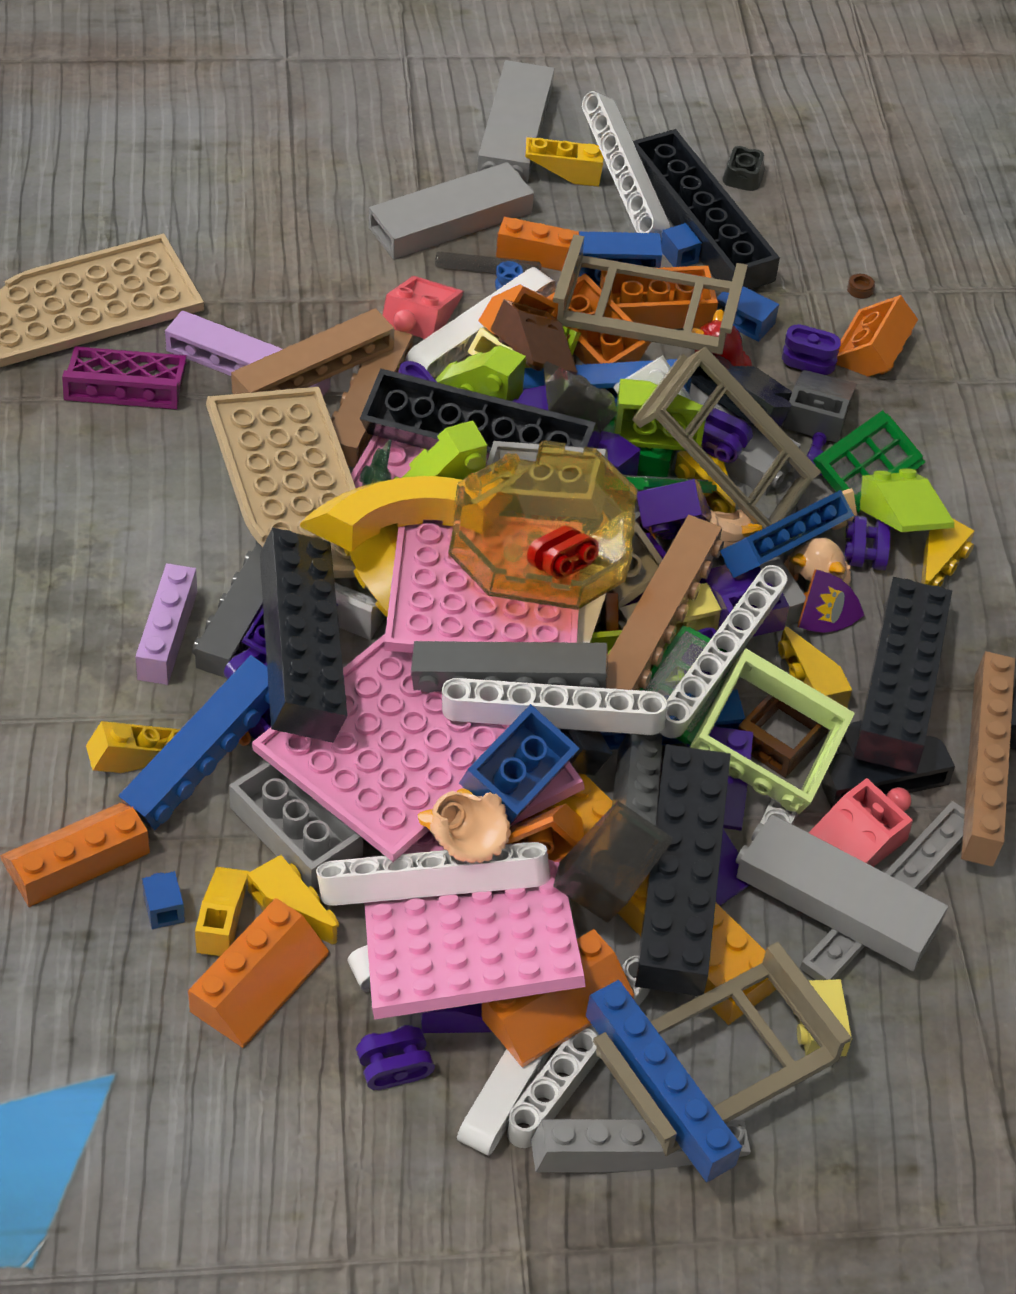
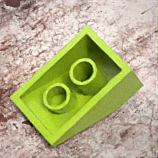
M620 379L614 433L619 434L637 447L686 451L657 419L652 420L641 428L632 420L658 385L650 381ZM677 394L666 411L685 430L703 405ZM705 421L692 437L700 447Z
M900 469L899 473L893 474L888 471H874L873 475L862 476L860 510L900 532L954 528V520L927 478L917 474L916 470Z

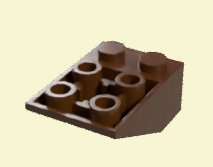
M504 299L490 329L499 337L498 341L511 347L514 351L525 355L526 365L534 370L541 371L542 368H545L557 376L563 377L564 374L576 376L577 370L561 322L548 311Z

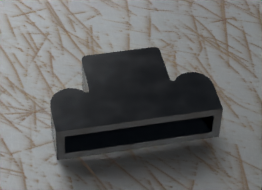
M712 353L777 425L782 428L791 408L789 400L792 391L757 367L733 366L728 359ZM698 366L691 376V383L710 396L717 387V384ZM724 393L718 402L757 428Z
M860 720L849 724L837 749L839 754L834 755L821 782L823 791L832 808L846 793L866 778L885 795L891 789L897 787L904 788L909 793L947 786L950 784L955 765L944 743L933 736H926L917 774L855 759L854 753L861 725Z

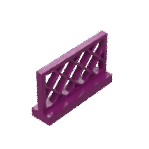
M75 346L68 369L64 370L62 376L63 399L68 401L178 409L179 392L187 363V355ZM80 357H86V358H92V359H91V360H88V361H86V362H83V361L80 359ZM110 360H120L115 364L109 362ZM148 362V364L141 367L137 363ZM173 364L177 366L168 369L165 365ZM98 365L104 367L103 369H100L98 371L92 369ZM127 367L132 369V371H129L125 374L122 371H120ZM156 369L159 372H161L154 376L149 374V372L154 371Z

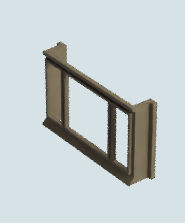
M573 235L553 297V302L558 303L557 320L561 322L562 326L694 350H701L706 346L711 353L723 354L726 335L732 332L748 265L737 263L731 282L583 256L584 236ZM582 267L608 271L595 315L568 310ZM620 273L694 286L683 331L604 317L616 274ZM703 288L729 293L719 337L692 333Z
M706 346L688 358L684 354L680 355L632 419L640 428L657 419L754 524L762 525V529L788 517L812 480L821 473ZM700 366L717 384V387L684 430L666 409L697 367ZM724 393L779 451V454L749 497L734 484L692 439ZM787 460L801 477L793 482L772 515L767 519L755 505Z
M779 942L767 947L761 964L651 1021L657 1032L662 1034L732 997L784 1068L713 1106L725 1124L838 1062L844 1045L850 1042L852 1038ZM768 978L820 1048L794 1061L743 993V990ZM604 1032L594 1037L593 1042L597 1047V1057H601L661 1143L665 1157L679 1150L681 1147L675 1140L676 1131L607 1033Z

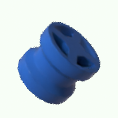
M513 261L500 263L496 269V290L523 273L522 266Z

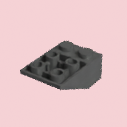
M803 369L789 400L791 408L783 428L811 436L821 432L826 435L827 440L838 442L857 383Z

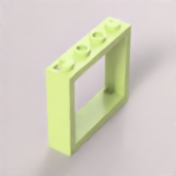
M745 648L734 662L690 748L730 753L729 776L741 779L751 785L756 792L768 795L780 802L781 806L785 809L800 814L812 802L855 713ZM739 677L830 730L801 790L709 736Z

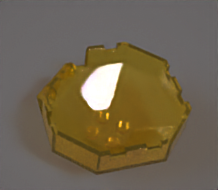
M544 440L539 444L536 461L520 459L516 453H506L500 460L476 473H470L467 478L457 483L448 554L488 596L579 610L626 580L633 552L632 538L635 526L634 509L637 499V488L596 448L584 447L583 452L565 450V443ZM568 525L579 530L581 533L595 538L599 544V552L591 565L559 580L549 576L544 571L532 567L527 561V551L531 543L537 538Z

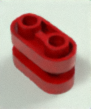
M565 525L534 540L528 548L527 561L532 567L560 580L591 565L598 556L599 544L595 538Z

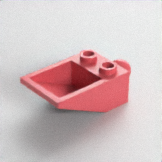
M412 276L387 293L383 316L394 327V330L410 333L413 336L425 339L447 324L464 291Z
M866 778L846 793L811 829L809 834L874 867L908 840L913 820L905 811L911 805V795L906 789L900 787L891 789L885 795Z

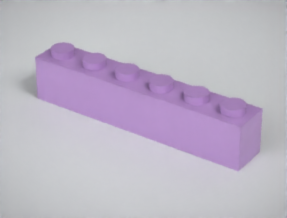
M183 310L165 330L166 351L176 355H187V359L231 376V372L240 367H244L282 350L272 344ZM330 378L310 387H319L322 396H324L330 388Z

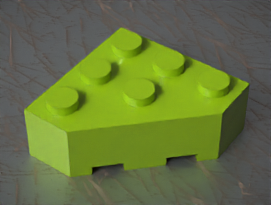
M499 345L489 352H480L467 357L459 363L457 361L450 363L435 380L437 383L513 401L515 398L518 399L523 393L526 356Z
M474 421L445 428L437 436L439 441L430 450L424 449L409 463L411 469L402 477L438 476L480 484L486 467L487 444Z

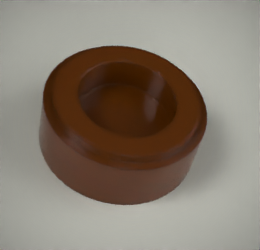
M854 274L849 278L847 291L855 298H869L874 292L875 281L866 274Z

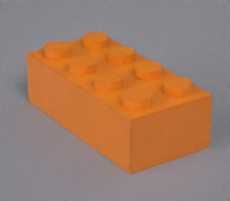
M709 266L657 268L711 278ZM601 270L599 287L601 290L603 289L608 271ZM617 273L609 298L633 322L670 329L684 328L694 286ZM703 288L693 328H700L713 320L718 306L715 290Z

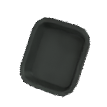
M735 146L723 174V183L726 186L742 190H758L765 171L764 153L757 149Z

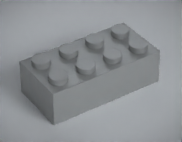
M267 761L229 785L230 808L276 856L282 855L288 864L293 863L301 874V880L307 887L311 886L314 889L319 887L316 869L321 864L334 860L363 858V838Z

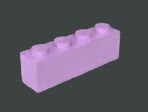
M166 563L135 656L137 680L168 685L197 595L196 568Z

